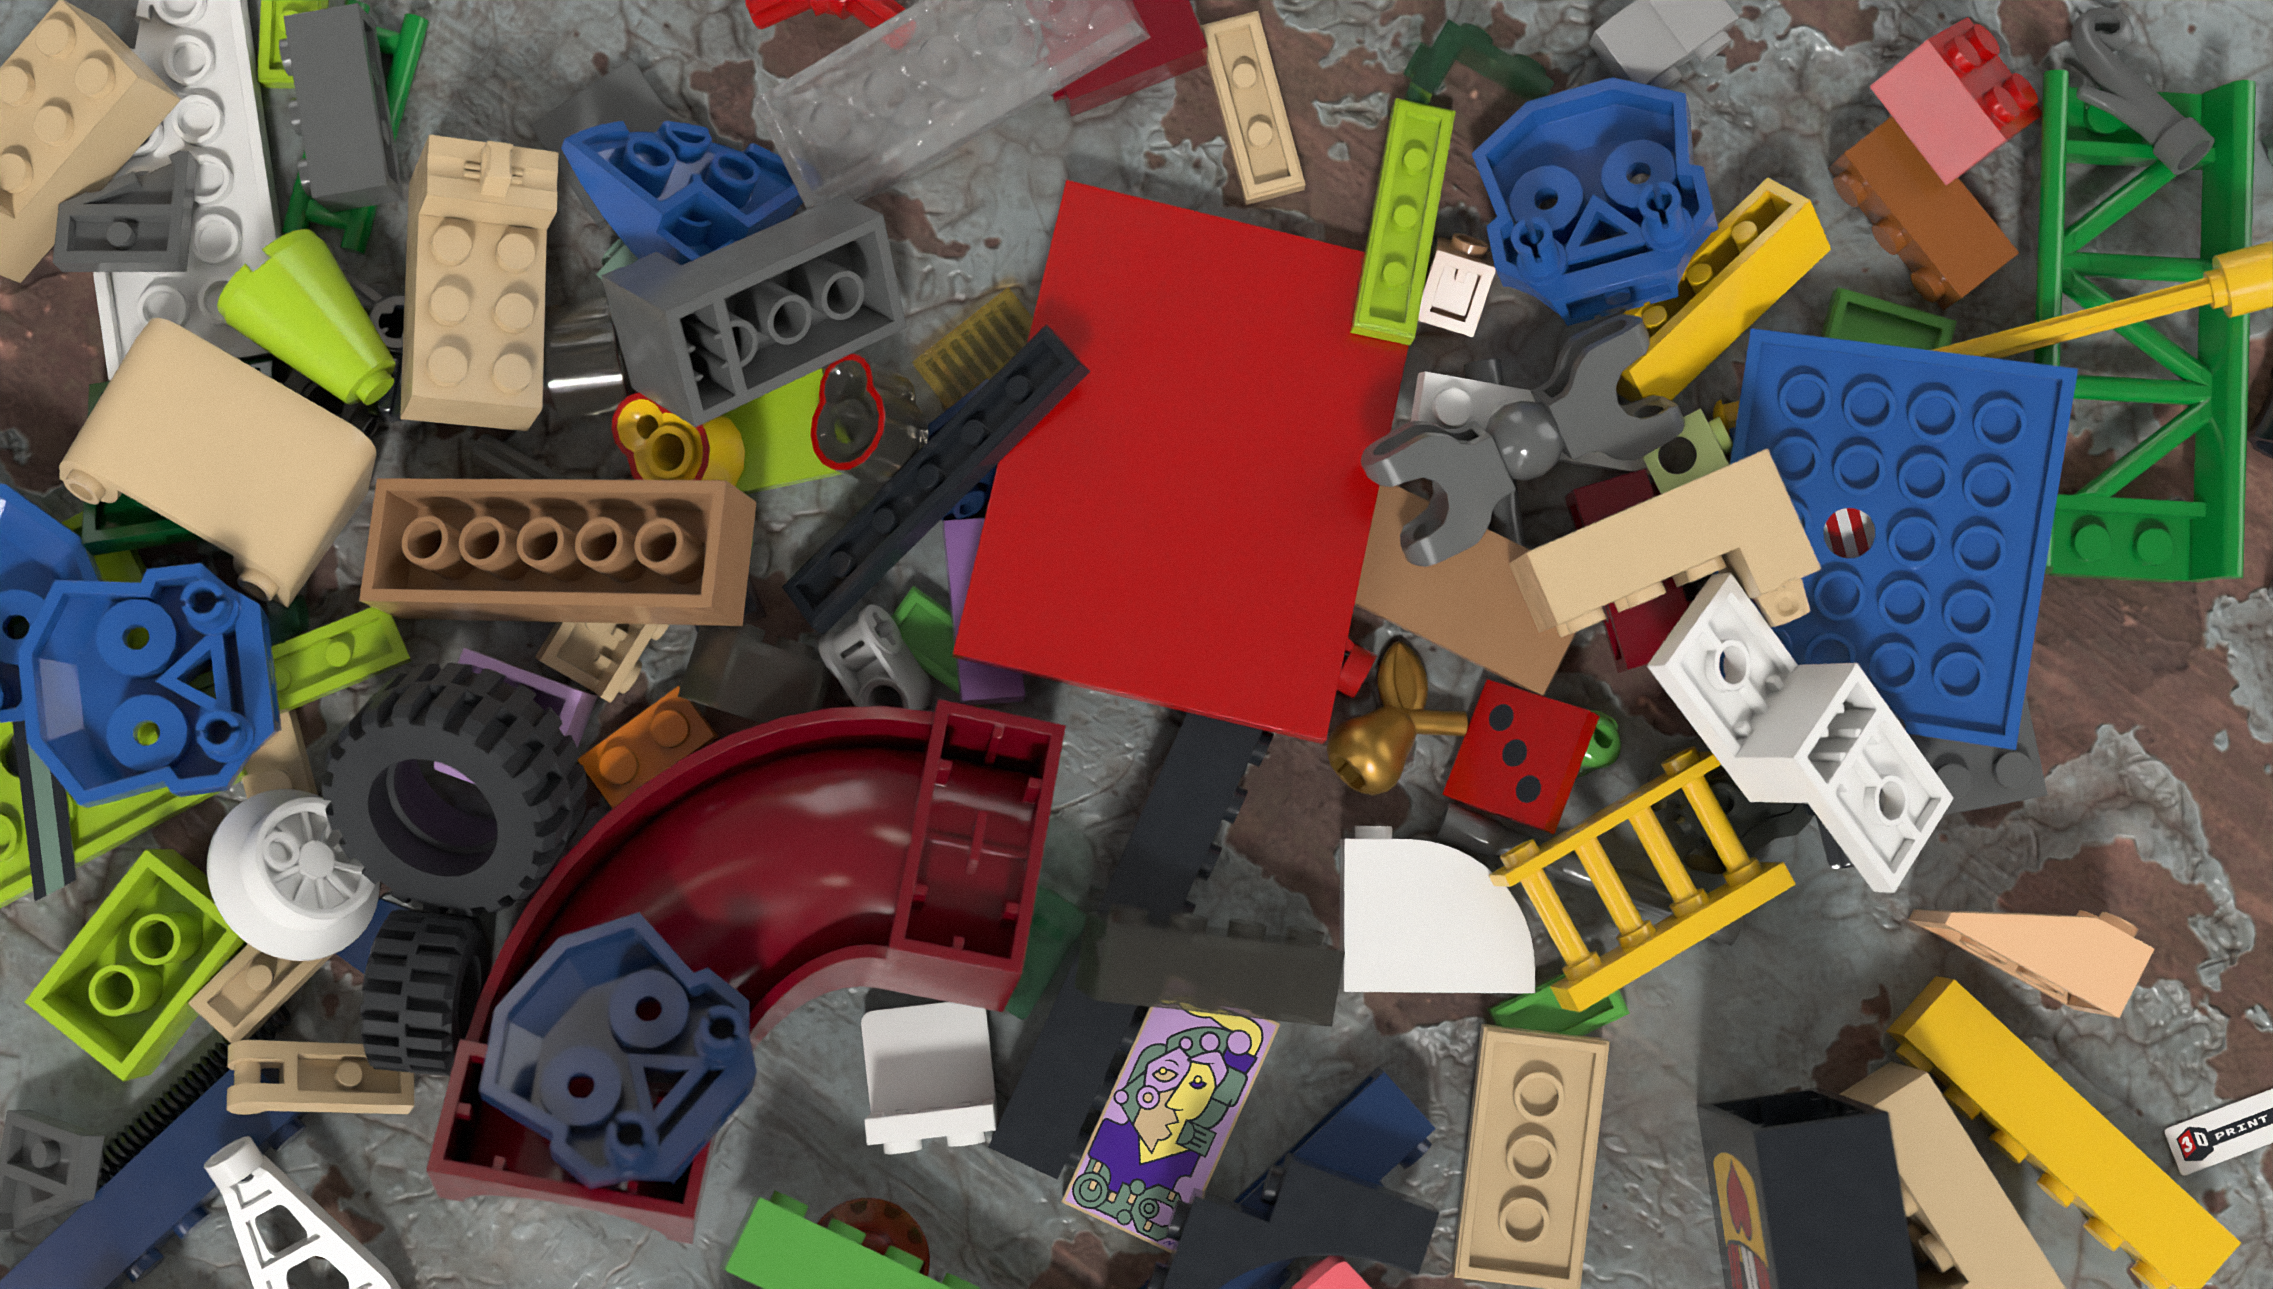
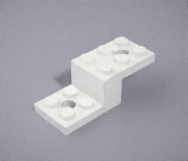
M1731 573L1712 574L1647 667L1749 802L1808 803L1874 892L1894 893L1954 799L1857 663L1797 665ZM1722 652L1726 655L1723 665L1725 679H1723L1719 669V660ZM1879 794H1880V805H1881V808H1882L1883 812H1881L1880 807H1879Z

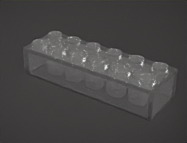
M921 0L753 99V102L806 209L809 210L841 195L861 204L1150 38V35L1132 0Z

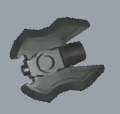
M1699 735L1685 746L1659 751L1647 783L1665 773L1661 763L1674 754L1692 746L1696 747L1698 753L1711 750ZM1722 765L1704 774L1749 858H1753L1759 849L1774 839L1798 835L1814 816L1805 814L1803 803L1749 802ZM1682 788L1651 805L1653 812H1657L1667 808V801L1672 800L1675 804L1673 812L1676 817L1672 820L1675 830L1682 837L1689 834L1693 839H1699L1702 843L1698 849H1689L1684 855L1683 862L1691 869L1713 875L1723 874L1727 871Z

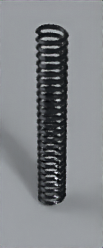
M283 1004L279 1009L286 1021L282 1020L276 1011L248 1040H259L256 1035L258 1034L263 1040L269 1041V1039L276 1038V1033L283 1032L284 1026L291 1024V1016L285 1005ZM271 1020L277 1023L278 1028L273 1025ZM263 1026L270 1030L271 1034H268ZM222 1036L223 1043L215 1042V1050L207 1049V1056H200V1064L192 1063V1070H185V1077H177V1084L170 1083L169 1090H162V1097H155L154 1104H147V1111L139 1112L140 1118H132V1125H124L125 1132L117 1131V1139L110 1138L109 1145H103V1166L98 1175L99 1180L107 1183L111 1179L109 1174L115 1176L118 1173L117 1167L122 1169L126 1165L124 1160L130 1162L133 1159L131 1153L139 1154L141 1152L139 1146L145 1148L148 1145L147 1140L152 1142L156 1138L154 1132L160 1134L164 1131L161 1125L167 1128L171 1124L169 1119L174 1121L179 1117L176 1111L182 1114L186 1110L184 1105L190 1107L193 1104L191 1098L197 1100L201 1097L198 1090L204 1094L208 1090L206 1084L212 1087L216 1083L213 1077L219 1080L223 1076L220 1069L225 1073L230 1070L227 1063L228 1046L231 1044Z

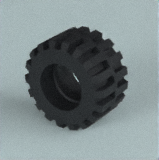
M404 909L393 910L389 913L372 944L361 994L360 1028L362 1043L367 1061L374 1069L440 1076L451 1075L460 1039H466L479 996L488 978L487 945L477 917Z

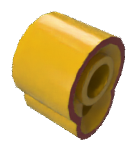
M639 392L627 396L617 406L613 415L611 430L615 444L627 456L631 475L635 480H722L736 486L744 470L745 448L741 433L729 418L720 415L694 427Z

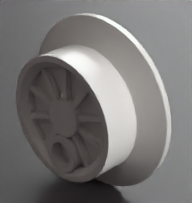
M278 789L262 792L244 800L232 809L217 827L212 837L207 857V875L210 891L226 923L252 947L268 955L285 960H317L331 956L346 948L363 933L370 923L379 898L380 881L374 885L362 874L364 866L357 858L354 857L349 860L339 845L342 835L339 830H331L325 808L331 801L324 800L323 797L294 789Z

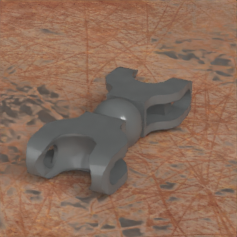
M1620 314L1570 337L1557 357L1554 373L1550 379L1531 391L1535 402L1518 401L1503 405L1490 417L1485 430L1475 421L1458 429H1445L1436 423L1427 421H1411L1376 440L1364 450L1361 457L1362 467L1367 477L1381 486L1394 487L1422 477L1432 480L1433 495L1428 507L1416 518L1404 525L1400 534L1401 548L1408 562L1417 566H1431L1477 544L1490 524L1492 511L1498 501L1516 491L1511 479L1526 481L1543 477L1558 463L1562 452L1572 460L1590 452H1602L1611 458L1619 460H1636L1673 440L1683 431L1685 420L1678 404L1663 396L1651 395L1627 404H1618L1616 386L1622 371L1646 354L1650 345L1649 334L1641 317Z

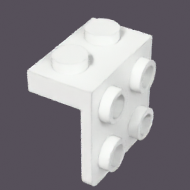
M946 1001L871 1010L863 1016L861 1028L871 1113L864 1119L867 1145L883 1144L885 1154H898L923 1149L922 1139L947 1136L948 1146L951 1147L985 1142V1131L996 1130L999 1124L987 1009Z

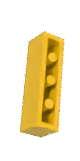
M1767 177L1718 224V230L1712 232L1692 255L1678 284V297L1653 304L1646 302L1642 307L1626 310L1623 314L1642 318L1649 334L1650 345L1646 354L1622 371L1616 386V393L1630 402L1641 400L1651 395L1663 396L1669 400L1674 399L1831 250V247L1811 200Z

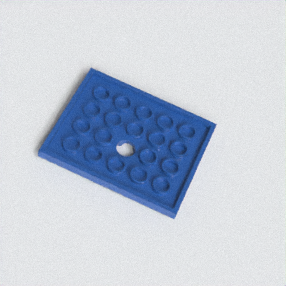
M1751 328L1730 465L1763 450H1769L1821 567V570L1802 577L1810 612L1788 623L1771 627L1797 665L1857 663L1885 703L1904 720L1907 734L2016 750L2075 391L2077 368ZM1845 508H1854L1864 512L1871 519L1875 529V537L1871 547L1864 554L1855 558H1842L1835 555L1827 547L1824 540L1823 532L1827 520L1833 513ZM1724 652L1721 653L1719 660V669L1723 679L1726 677L1723 666L1726 656Z

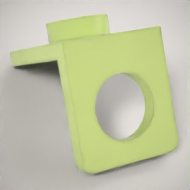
M1701 409L1684 417V429L1677 437H1683L1691 441L1697 453L1695 464L1689 471L1682 474H1672L1664 470L1659 462L1661 447L1643 456L1661 494L1730 465L1725 455L1732 452L1733 442L1720 417L1708 422Z

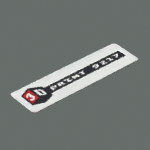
M2273 1088L2166 1128L2164 1134L2180 1174L2186 1176L2273 1143Z

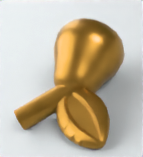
M1399 641L1390 646L1380 663L1378 690L1384 707L1378 708L1366 715L1344 721L1330 734L1327 745L1328 759L1335 773L1349 787L1364 794H1380L1389 791L1396 785L1402 775L1406 758L1417 734L1465 736L1467 732L1468 718L1465 711L1424 710L1428 697L1427 675L1418 656L1403 642Z

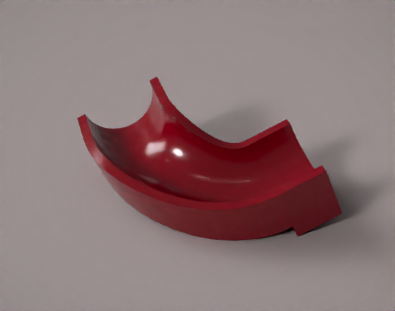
M938 699L935 712L888 706L829 708L781 717L733 733L682 758L638 787L599 820L559 862L529 902L499 952L479 996L466 1039H460L426 1168L438 1197L465 1202V1199L468 1197L491 1195L560 1203L637 1222L662 1233L667 1237V1240L693 1244L716 1134L713 1135L703 1150L696 1155L692 1163L674 1184L671 1181L629 1180L595 1187L590 1190L552 1159L550 1152L551 1140L511 1118L481 1097L479 1088L495 1007L555 941L565 935L639 912L693 973L709 968L749 1000V1036L752 1050L792 1011L818 996L842 988L859 986L880 988L1003 1012L1022 975L1066 725ZM646 1002L638 1007L636 1015L639 1019L650 1022L657 1019L662 1010L657 1004ZM579 1078L570 1084L568 1092L575 1098L583 1099L593 1092L594 1084L589 1079ZM647 1082L653 1111L677 1083Z

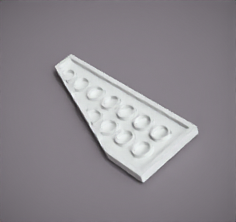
M139 0L136 16L140 19L135 49L131 50L181 100L111 181L132 171L139 178L171 164L169 155L178 151H189L197 160L187 272H93L108 379L110 381L137 336L153 318H162L174 322L240 361L266 356L275 357L231 328L217 309L218 299L232 276L244 264L253 272L270 259L262 249L272 241L283 236L281 233L282 229L260 84L257 82L258 70L247 0Z

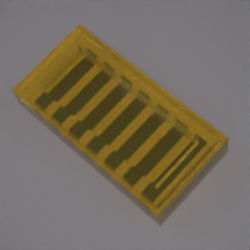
M1007 287L911 363L944 406L949 409L984 380H990L1027 344L1033 317L1010 288Z

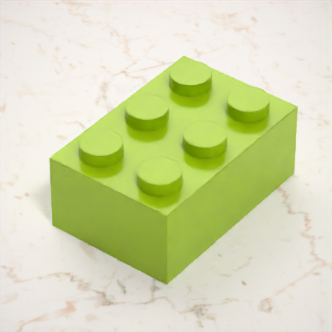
M146 849L24 1003L122 1081L152 1075L199 1015L190 1007L188 1002L248 943L231 929L220 914L213 900L206 874L174 849Z

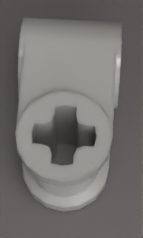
M874 604L866 606L858 614L857 621L840 632L835 630L829 631L819 639L818 648L823 662L839 680L856 707L888 706L923 711L930 704L933 694L932 683L928 674L921 668L902 639L895 621L881 607ZM862 640L864 646L859 648L857 643ZM842 652L845 654V658L841 656ZM888 686L894 688L900 694L903 707L896 705L890 699Z

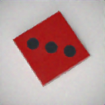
M1487 679L1442 795L1554 835L1600 716L1587 709Z

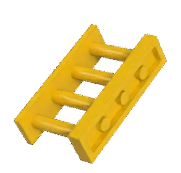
M1692 746L1674 754L1661 763L1665 771L1662 775L1537 846L1534 839H1531L1513 847L1500 856L1504 866L1488 875L1494 886L1511 887L1518 882L1522 883L1567 964L1562 968L1566 977L1550 986L1562 1009L1577 1012L1583 1011L1796 885L1784 862H1759L1757 857L1749 858L1704 777V774L1721 765L1712 751L1698 753L1696 747ZM1682 788L1727 869L1723 873L1726 883L1707 894L1703 888L1696 889L1651 808L1652 804ZM1627 819L1630 821L1674 901L1669 906L1673 914L1655 925L1650 920H1642L1597 839V836ZM1575 850L1620 931V934L1616 937L1620 945L1600 957L1596 951H1588L1543 870L1544 867Z

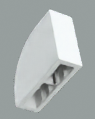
M1355 826V839H1340L1339 988L1342 991L1535 994V961L1531 935L1525 917L1510 891L1506 887L1494 886L1488 876L1492 872L1471 856L1457 849L1430 841L1392 839L1391 826Z

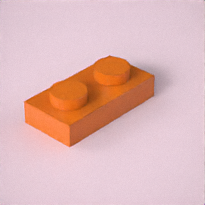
M677 686L577 760L583 765L586 773L612 809H614L638 787L682 758L704 748L715 740L718 735L684 688Z

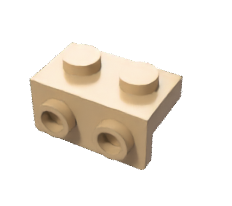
M556 622L535 657L540 662L587 687L600 698L611 703L618 692L625 694L633 686L642 668V662L638 660L650 639L658 640L665 633L669 624Z

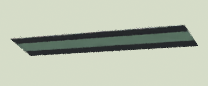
M26 619L7 629L10 637L15 640L25 637L29 631L28 620ZM25 721L12 722L34 901L36 902L76 881L77 877L66 789L28 745Z

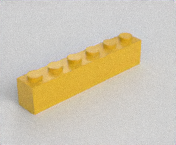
M1935 976L1886 1030L1900 1044L1895 1053L1907 1066L1928 1073L1931 1072L1947 1087L1942 1094L1944 1099L1956 1111L1971 1121L1976 1116H1979L1995 1131L1989 1137L1991 1143L2013 1162L2020 1164L2024 1159L2042 1174L2036 1181L2037 1185L2061 1206L2067 1208L2073 1203L2089 1218L2083 1227L2109 1250L2115 1252L2120 1246L2131 1256L2136 1263L2130 1270L2150 1289H2201L2241 1244L2235 1236L1955 979Z

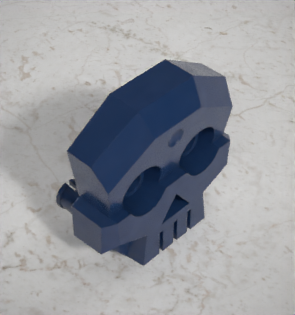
M639 912L559 937L495 1007L479 1088L481 1097L511 1118L551 1140L550 1152L552 1159L590 1190L595 1187L629 1180L671 1181L674 1184L692 1163L696 1155L703 1150L713 1135L725 1124L729 1116L736 1111L752 1092L757 1068L749 1036V1000L709 968L693 973ZM646 1002L655 1003L662 1010L660 1016L650 1022L643 1021L636 1015L638 1007ZM579 1078L589 1079L594 1084L593 1092L583 1099L575 1098L568 1092L570 1084ZM647 1082L677 1083L653 1111Z

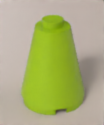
M300 229L277 238L262 249L270 259L254 272L244 264L232 276L217 302L218 312L225 318L226 323L231 328L348 405L361 401L365 405H370L382 398L393 386L394 378L391 374L395 369L396 363L325 241L320 239L313 231Z

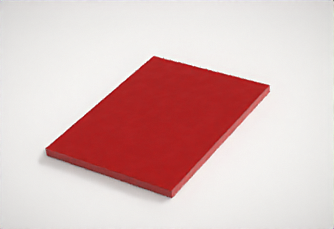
M1066 180L1027 343L1047 324L1062 338L1091 372L998 463L952 657L1323 744L1326 741L1380 486L1367 477L1361 464V457L1369 445L1391 432L1409 345L1350 333L1365 252Z

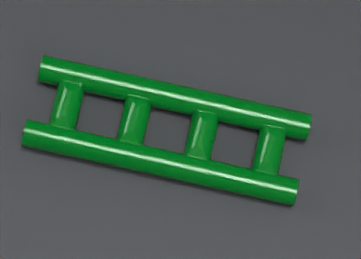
M357 0L345 1V5L358 3L369 14V5ZM408 13L404 15L400 32L376 27L380 52L393 55L385 85L395 143L429 24L427 19ZM305 149L302 155V159L306 158ZM298 170L281 233L285 235L292 231L309 229L311 222L342 229L345 231L340 248L355 254L365 255L378 205L331 213L315 201L312 196H307L302 187Z

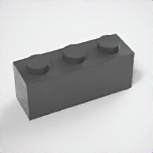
M358 3L283 16L287 38L280 39L279 50L284 69L289 76H293L296 98L289 100V113L296 134L303 137L306 158L299 159L298 170L307 196H312L315 201L331 213L404 200L375 21Z

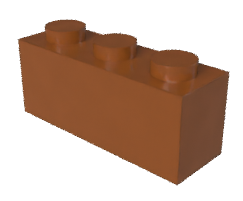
M1892 116L1844 152L1828 168L1834 176L1833 185L1840 197L1850 206H1858L1873 224L1872 233L1879 245L1889 254H1897L1912 272L1910 278L1918 293L1931 303L1936 302L1942 310L1962 299L2019 254V251L1959 178L1947 186L1944 184Z

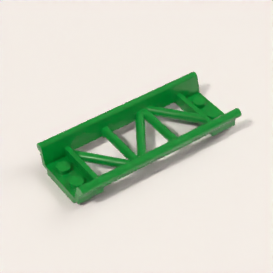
M2055 69L2043 73L2035 323L2062 316V293L2084 309L2117 301L2085 277L2187 283L2203 279L2205 271L2213 270L2212 261L2214 256L2252 246L2255 81L2236 80L2206 91L2203 94L2157 92L2183 117H2193L2214 137V144L2201 161L2189 169L2202 170L2200 258L2077 252L2178 175H2174L2153 154L2154 147L2140 134L2113 115L2079 100L2076 96V91L2079 87H2069L2068 71ZM2066 163L2147 167L2064 230ZM2210 304L2199 306L2197 358L2146 321L2112 329L2181 380L2077 375L2073 399L2188 405V407L2074 494L2057 495L2045 574L2059 577L2167 583L2242 579L2244 576L2250 313L2228 318L2222 307L2213 309ZM2061 343L2034 349V363L2060 366ZM2195 433L2193 502L2111 497Z

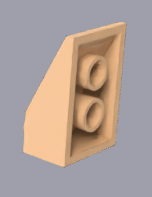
M1914 909L1909 918V921L2073 1010L2117 1018L2121 1016L2154 951V948L2134 938L2138 931L2137 927L2103 911L2098 917L2083 910H2079L2076 916Z

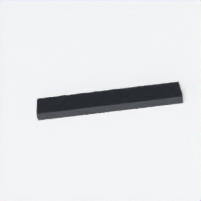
M1047 324L782 586L783 590L814 630L825 634L1091 372L1062 338Z

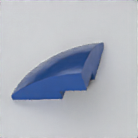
M624 121L606 123L581 130L565 138L561 147L578 180L604 219L638 259L658 252L680 265H684L789 219L818 183V180L798 166L759 145L751 143L744 151H738L711 142L712 138L709 135L708 128L688 123L664 121L657 132H629Z

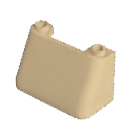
M153 318L135 339L59 467L60 480L64 481L66 488L77 498L90 504H98L99 501L107 503L116 502L122 493L233 555L234 570L239 575L237 582L245 592L261 601L269 602L273 599L288 608L368 494L377 454L372 441L352 424L180 325L167 319Z

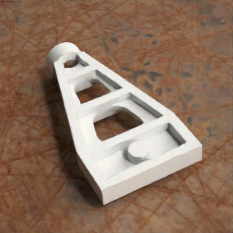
M250 1136L240 1138L228 1144L211 1156L204 1164V1168L224 1197L254 1289H290L287 1281L289 1268L312 1256H321L329 1260L347 1277L350 1289H401L390 1270L269 1158L262 1155ZM250 1174L254 1175V1177L248 1181H241ZM276 1205H283L302 1224L308 1236L280 1252L274 1253L268 1248L257 1226L256 1216Z

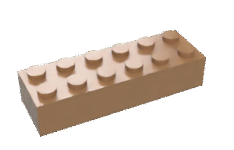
M377 478L359 601L398 619L743 626L757 502L728 481Z

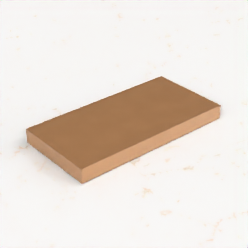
M1380 485L1355 605L1537 695L1545 696L1577 632L1560 638L1556 627L1539 633L1509 566V563L1531 550L1487 529L1477 544L1440 563L1427 567L1411 564L1407 561L1402 551L1400 534L1403 526L1422 513L1428 507L1430 501L1399 486L1387 487Z

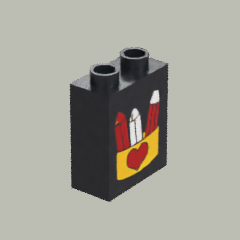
M1821 1087L1696 1105L1725 1289H1918L1888 1111Z

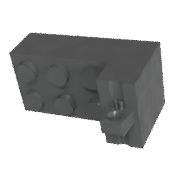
M842 195L684 265H680L664 255L654 252L628 266L620 267L601 275L610 306L609 310L612 321L617 331L632 388L694 427L907 328L884 216Z

